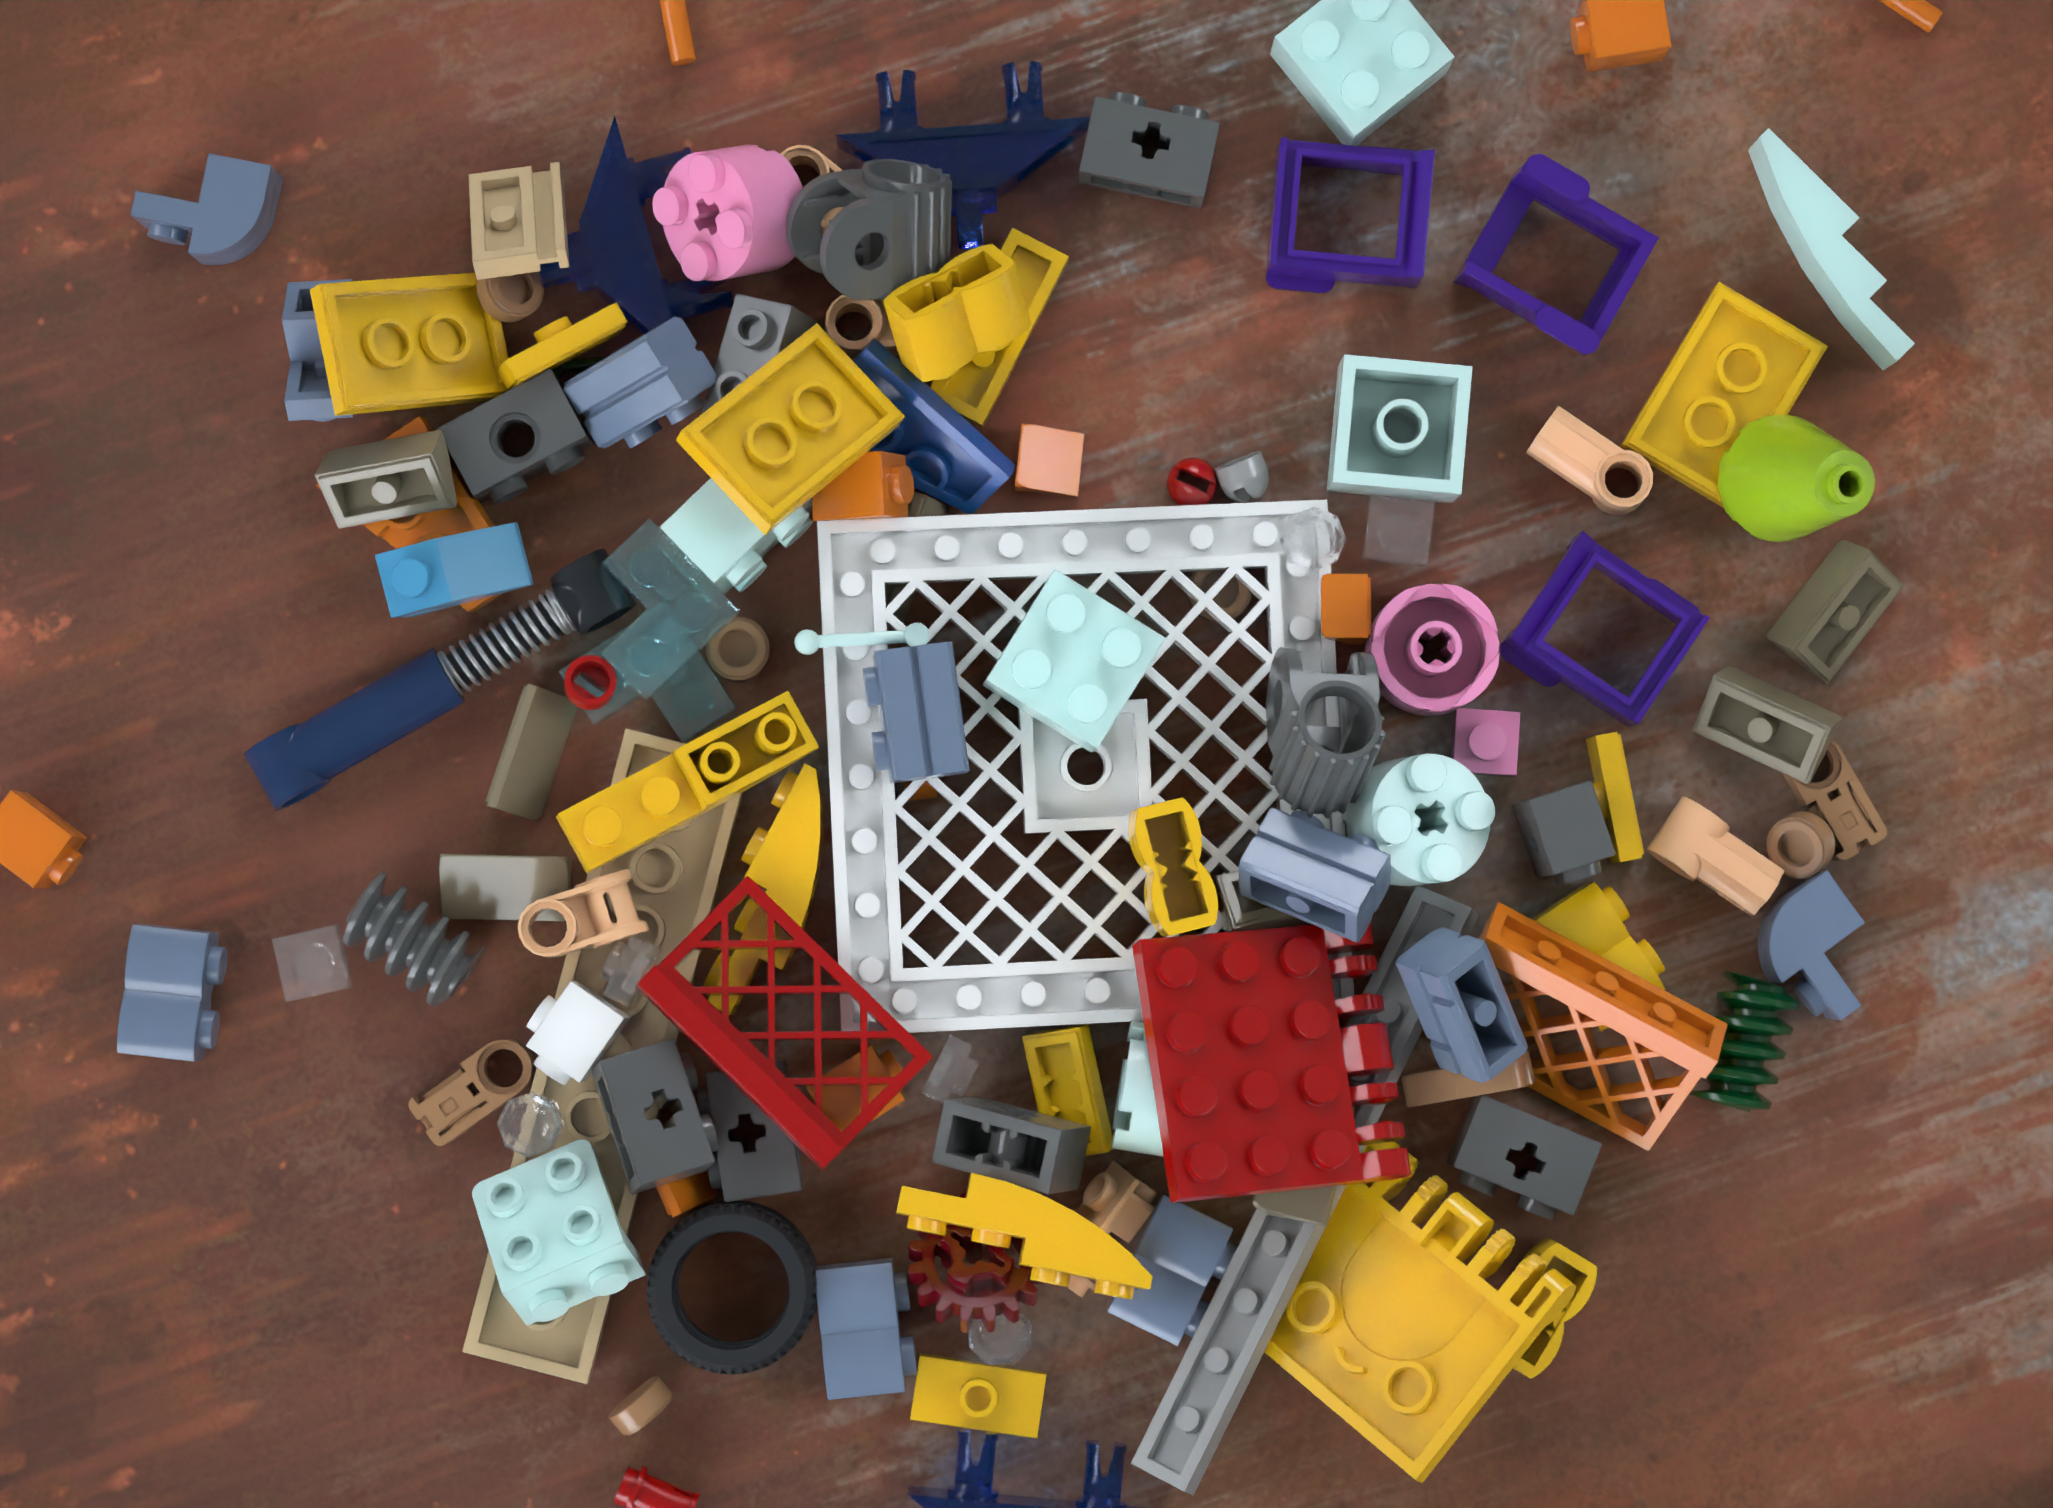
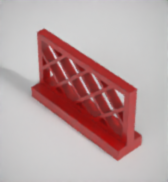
M748 875L658 966L654 965L637 983L638 991L822 1171L837 1158L841 1151L933 1058L906 1029ZM747 896L767 914V940H728V915ZM774 922L792 940H774ZM721 923V941H703ZM767 949L768 986H729V950ZM775 949H802L813 959L814 985L775 986ZM693 950H721L722 986L694 987L675 968ZM821 968L838 985H821ZM814 994V1031L775 1032V995ZM821 994H849L860 1005V1031H821ZM705 995H722V1014L704 997ZM729 995H768V1032H740L729 1022ZM867 1013L885 1031H867ZM895 1039L913 1059L896 1077H868L867 1040ZM814 1040V1078H787L775 1067V1041ZM821 1040H860V1077H822ZM750 1041H768V1059ZM868 1085H887L868 1104ZM796 1086H814L815 1105ZM822 1086H860L861 1112L843 1131L822 1113Z

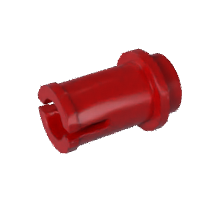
M642 1465L641 1470L628 1466L613 1501L625 1508H695L700 1494L692 1493L646 1474L649 1467Z

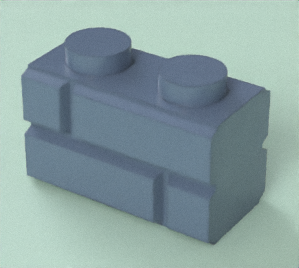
M674 316L564 383V393L577 414L584 415L585 420L583 423L598 447H604L605 449L624 438L629 448H632L663 429L657 420L658 418L666 415L671 425L704 406L699 394L716 383L717 374L704 353L696 350L697 342L682 318Z
M952 641L874 651V667L863 668V679L867 706L880 705L883 731L871 732L876 771L888 769L890 783L968 773L970 769Z
M1270 808L1258 828L1256 837H1253L1240 859L1238 867L1239 894L1357 943L1361 940L1372 920L1373 913L1377 911L1388 891L1391 855L1378 850L1375 841L1367 836L1354 834L1348 838L1325 829L1323 823L1315 816L1309 818L1307 812L1293 811L1290 815L1276 808Z
M1441 927L1433 930L1397 958L1396 966L1425 1035L1431 1039L1430 1047L1439 1068L1455 1074L1462 1072L1463 1077L1483 1083L1490 1081L1527 1052L1528 1045L1484 940L1469 935L1462 937L1459 932Z

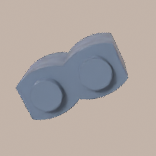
M151 924L132 925L126 956L125 990L118 1023L117 1053L194 1062L204 1059L206 1048L214 1049L219 1034L220 1014L219 1011L211 1010V994L213 985H222L227 968V948L218 946L219 932Z
M1162 1194L1133 1254L1153 1276L1151 1288L1149 1290L1135 1288L1133 1300L1112 1297L1107 1312L1178 1346L1183 1334L1193 1338L1210 1304L1201 1299L1205 1287L1211 1276L1222 1280L1238 1247L1237 1244L1229 1241L1233 1228L1181 1202L1170 1203V1197Z
M893 1258L817 1266L815 1271L817 1279L816 1294L828 1400L905 1392V1376L917 1375L914 1336H901L899 1319L900 1311L911 1310L907 1272L895 1273Z

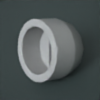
M1261 451L1246 454L1214 469L1220 487L1226 496L1240 503L1248 502L1250 497L1255 499L1262 497L1270 480L1268 467Z

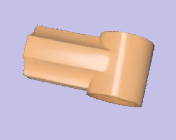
M1560 406L1556 408L1526 454L1590 496L1601 511L1610 515H1625L1633 512L1649 495L1653 485L1652 469L1649 462L1642 455L1631 450H1623ZM1614 468H1623L1630 471L1637 481L1636 494L1629 498H1619L1612 495L1606 487L1605 474Z
M1682 796L1648 846L1647 851L1679 875L1691 881L1699 880L1750 916L1755 915L1769 900L1779 885L1785 870L1729 833V825L1713 812L1697 802Z

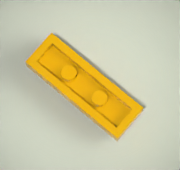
M1014 228L1011 229L1001 251L1015 261L1031 325L1023 334L1014 339L1009 346L997 351L977 353L956 374L947 379L934 380L930 386L936 394L965 420L980 428H983L1069 261L1068 255Z

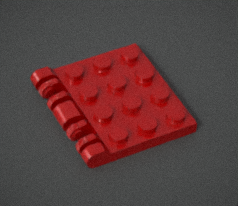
M1370 923L1361 940L1357 943L1315 925L1140 939L1132 945L1170 1203L1387 1181L1412 1175L1407 1148L1375 1150L1361 1154L1359 1151V1146L1388 1143L1405 1138L1402 1122L1383 1121L1356 1128L1352 1106L1366 1104L1382 1105L1399 1097L1397 1083L1395 1082L1371 1083L1349 1088L1348 1077L1380 1074L1394 1069L1386 1023L1339 1027V1018L1373 1015L1385 1010L1382 995L1364 993L1335 1000L1332 979L1347 977L1351 979L1363 978L1378 970L1376 956L1374 955L1345 956L1332 960L1328 958V954L1355 952L1373 947L1374 942Z

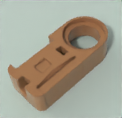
M1832 740L1826 751L1830 761V769L1823 780L1817 783L1810 782L1806 784L1784 773L1783 776L1800 806L1811 804V807L1808 808L1809 812L1819 816L1829 825L1834 835L1835 848L1838 851L1834 853L1832 859L1842 861L1848 860L1859 854L1860 850L1882 841L1887 835V828L1841 748Z
M501 1039L490 1042L460 1064L463 1069H459L423 1095L425 1099L423 1102H421L418 1096L412 1097L408 1103L409 1110L416 1120H421L427 1128L426 1134L433 1144L437 1146L449 1144L523 1092L531 1084L536 1069L533 1064L535 1061L528 1047L517 1040ZM500 1049H508L515 1052L522 1061V1075L510 1087H502L495 1084L487 1072L489 1058Z
M1529 1050L1490 1081L1483 1083L1463 1077L1462 1072L1455 1074L1439 1068V1066L1401 1075L1407 1107L1518 1089L1535 1083Z

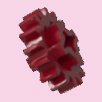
M962 1193L960 1197L965 1198L966 1193ZM947 1224L945 1236L918 1231V1236L922 1240L909 1241L908 1245L909 1259L915 1262L908 1266L909 1282L912 1285H921L917 1290L918 1303L921 1307L937 1302L936 1321L940 1324H943L954 1314L960 1317L961 1332L967 1333L973 1319H982L987 1332H995L996 1316L1003 1314L1009 1321L1015 1324L1019 1321V1301L1030 1306H1035L1038 1302V1289L1034 1284L1045 1283L1030 1280L1032 1267L1020 1265L1019 1269L1015 1267L1014 1259L1006 1255L1007 1248L971 1241L973 1229ZM1011 1237V1243L1015 1246L1020 1257L1023 1239ZM936 1256L941 1258V1265L949 1269L947 1272L948 1279L945 1283H943L934 1266ZM981 1259H987L989 1260V1263L982 1261ZM966 1261L974 1264V1266L966 1265Z

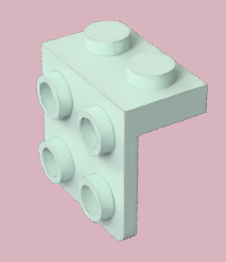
M576 1140L485 1179L473 1188V1201L501 1292L527 1326L538 1321L546 1322L557 1319L572 1306L596 1296L615 1294L624 1289L629 1282L646 1275L639 1252L619 1224L596 1152L587 1140Z

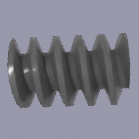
M381 871L366 887L349 912L345 921L347 926L343 935V943L348 947H354L368 938L364 950V958L369 962H375L389 953L385 965V973L390 977H395L410 968L406 979V988L411 992H416L431 983L427 994V1003L432 1007H437L451 998L463 986L486 952L487 945L471 956L465 953L471 935L468 931L465 930L450 941L447 940L445 934L450 919L444 915L429 926L425 924L424 919L429 903L422 901L407 911L403 908L408 888L403 885L386 896L382 891L388 874Z

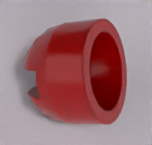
M1195 457L1178 461L1171 468L1166 482L1168 495L1177 506L1207 505L1213 499L1218 486V479L1213 467L1205 460ZM1180 471H1184L1209 483L1206 492L1204 493L1189 484L1176 480Z
M586 655L579 657L566 670L564 680L565 693L568 699L579 708L585 710L599 709L608 704L614 696L617 681L616 673L611 664L599 656ZM580 675L585 681L604 692V694L597 698L574 681Z

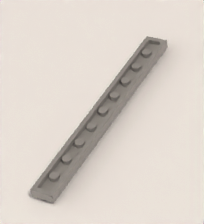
M1416 885L1377 964L1378 970L1372 974L1363 994L1382 995L1385 1010L1373 1015L1351 1017L1347 1025L1349 1027L1359 1024L1386 1023L1394 1069L1380 1074L1348 1077L1349 1088L1371 1083H1397L1423 1028L1395 962L1400 955L1433 930L1441 927L1459 932L1462 937L1469 935L1479 916L1471 907ZM1386 1104L1356 1105L1353 1112L1356 1128L1377 1123ZM1366 1145L1359 1146L1360 1154ZM1346 1185L1336 1187L1330 1217ZM1256 1209L1131 1464L1194 1496L1326 1226L1270 1216Z

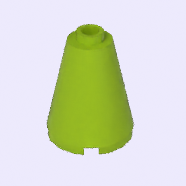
M1768 415L1747 423L1738 432L1741 434L1735 440L1730 450H1725L1719 463L1718 490L1725 512L1734 522H1738L1748 531L1750 535L1760 540L1773 542L1795 540L1852 516L1866 507L1871 500L1875 487L1872 467L1863 456L1813 423L1792 415Z

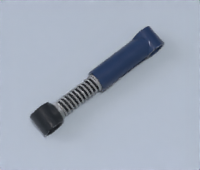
M606 549L593 551L565 566L550 578L552 585L550 591L546 590L544 595L539 594V601L534 604L532 600H529L528 604L530 607L526 609L519 605V613L514 615L513 612L509 611L508 615L510 618L504 620L503 617H499L500 624L497 626L489 622L490 630L485 632L482 628H479V636L475 638L473 634H469L470 641L465 643L463 640H459L460 647L456 649L450 645V653L445 655L443 651L437 652L433 647L303 723L284 728L248 749L244 756L275 811L287 808L311 796L330 783L331 778L465 702L464 690L470 692L472 683L481 686V678L491 680V672L500 675L501 667L504 666L510 669L512 660L520 664L521 655L530 658L531 649L540 652V644L543 643L546 646H550V638L553 637L559 641L561 638L560 633L562 635H569L570 633L572 634V630L576 631V629L581 635H587L614 622L632 610L637 603Z

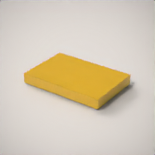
M475 273L318 284L310 289L335 416L486 402L510 390H507L497 372L502 363L509 359L502 322L490 316L480 304L477 296V277Z
M1718 282L1696 316L1620 447L1642 455L1653 467L1724 508L1718 490L1719 463L1725 450H1730L1735 440L1741 434L1738 432L1747 423L1768 415H1788L1828 346L1723 283Z
M816 323L682 429L676 441L764 535H767L895 430L905 416Z

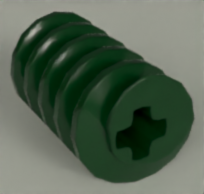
M1724 971L1723 976L1735 984L1738 990L1718 992L1716 996L1717 1002L1731 1011V1015L1714 1016L1728 1024L1718 1062L1707 1078L1701 1077L1703 1081L1710 1085V1088L1708 1090L1691 1091L1689 1095L1750 1112V1110L1770 1109L1772 1102L1756 1089L1759 1085L1778 1084L1779 1077L1763 1065L1765 1061L1785 1059L1786 1052L1771 1042V1037L1792 1034L1793 1027L1779 1018L1778 1013L1779 1011L1798 1010L1800 1003L1788 995L1783 987L1738 973Z

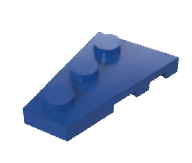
M875 338L852 360L905 416L895 430L868 452L885 451L904 455L906 457V465L912 472L915 488L971 515L1010 478L1017 465L928 385L901 364V361Z

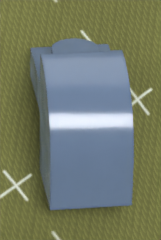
M209 153L198 203L135 191L130 216L142 226L148 228V237L158 241L185 245L187 236H191L188 253L201 264H228L249 255L267 237L276 216L283 177L271 165Z
M352 279L288 282L282 315V324L290 358L284 399L288 421L314 420L325 422L336 418L353 417V414L339 416L334 414L310 289L318 284L352 282Z
M1827 870L1819 871L1815 875L1803 879L1782 894L1770 906L1760 925L1757 948L1761 968L1770 983H1783L1795 974L1799 982L1793 986V989L1810 1013L1815 1017L1823 1013L1828 1020L1841 1021L1862 1005L1824 952L1865 922Z

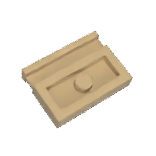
M560 162L550 163L549 171L533 173L531 166L468 174L472 262L477 280L541 271V264L559 262L560 268L570 267L564 180Z

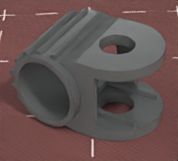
M876 159L865 162L862 165V169H850L821 175L810 181L800 190L789 208L786 222V238L789 248L794 256L809 269L823 273L827 281L843 295L855 300H884L901 285L918 277L937 273L950 261L952 201L950 174H943L942 169H934L929 167L928 164L923 165L896 159ZM844 207L833 219L829 220V225L822 237L820 225L824 215L833 208Z
M1285 647L1277 649L1270 668L1266 700L1268 746L1273 755L1269 769L1273 771L1270 784L1275 786L1279 793L1278 799H1284L1292 805V811L1297 809L1305 811L1309 818L1313 814H1323L1328 819L1331 813L1336 811L1344 814L1349 802L1356 803L1386 735L1382 730L1384 717L1381 716L1378 708L1380 699L1377 664L1372 653L1354 652L1350 656L1345 674L1303 672L1301 651ZM1327 696L1338 697L1340 727L1306 725L1305 714L1313 701Z

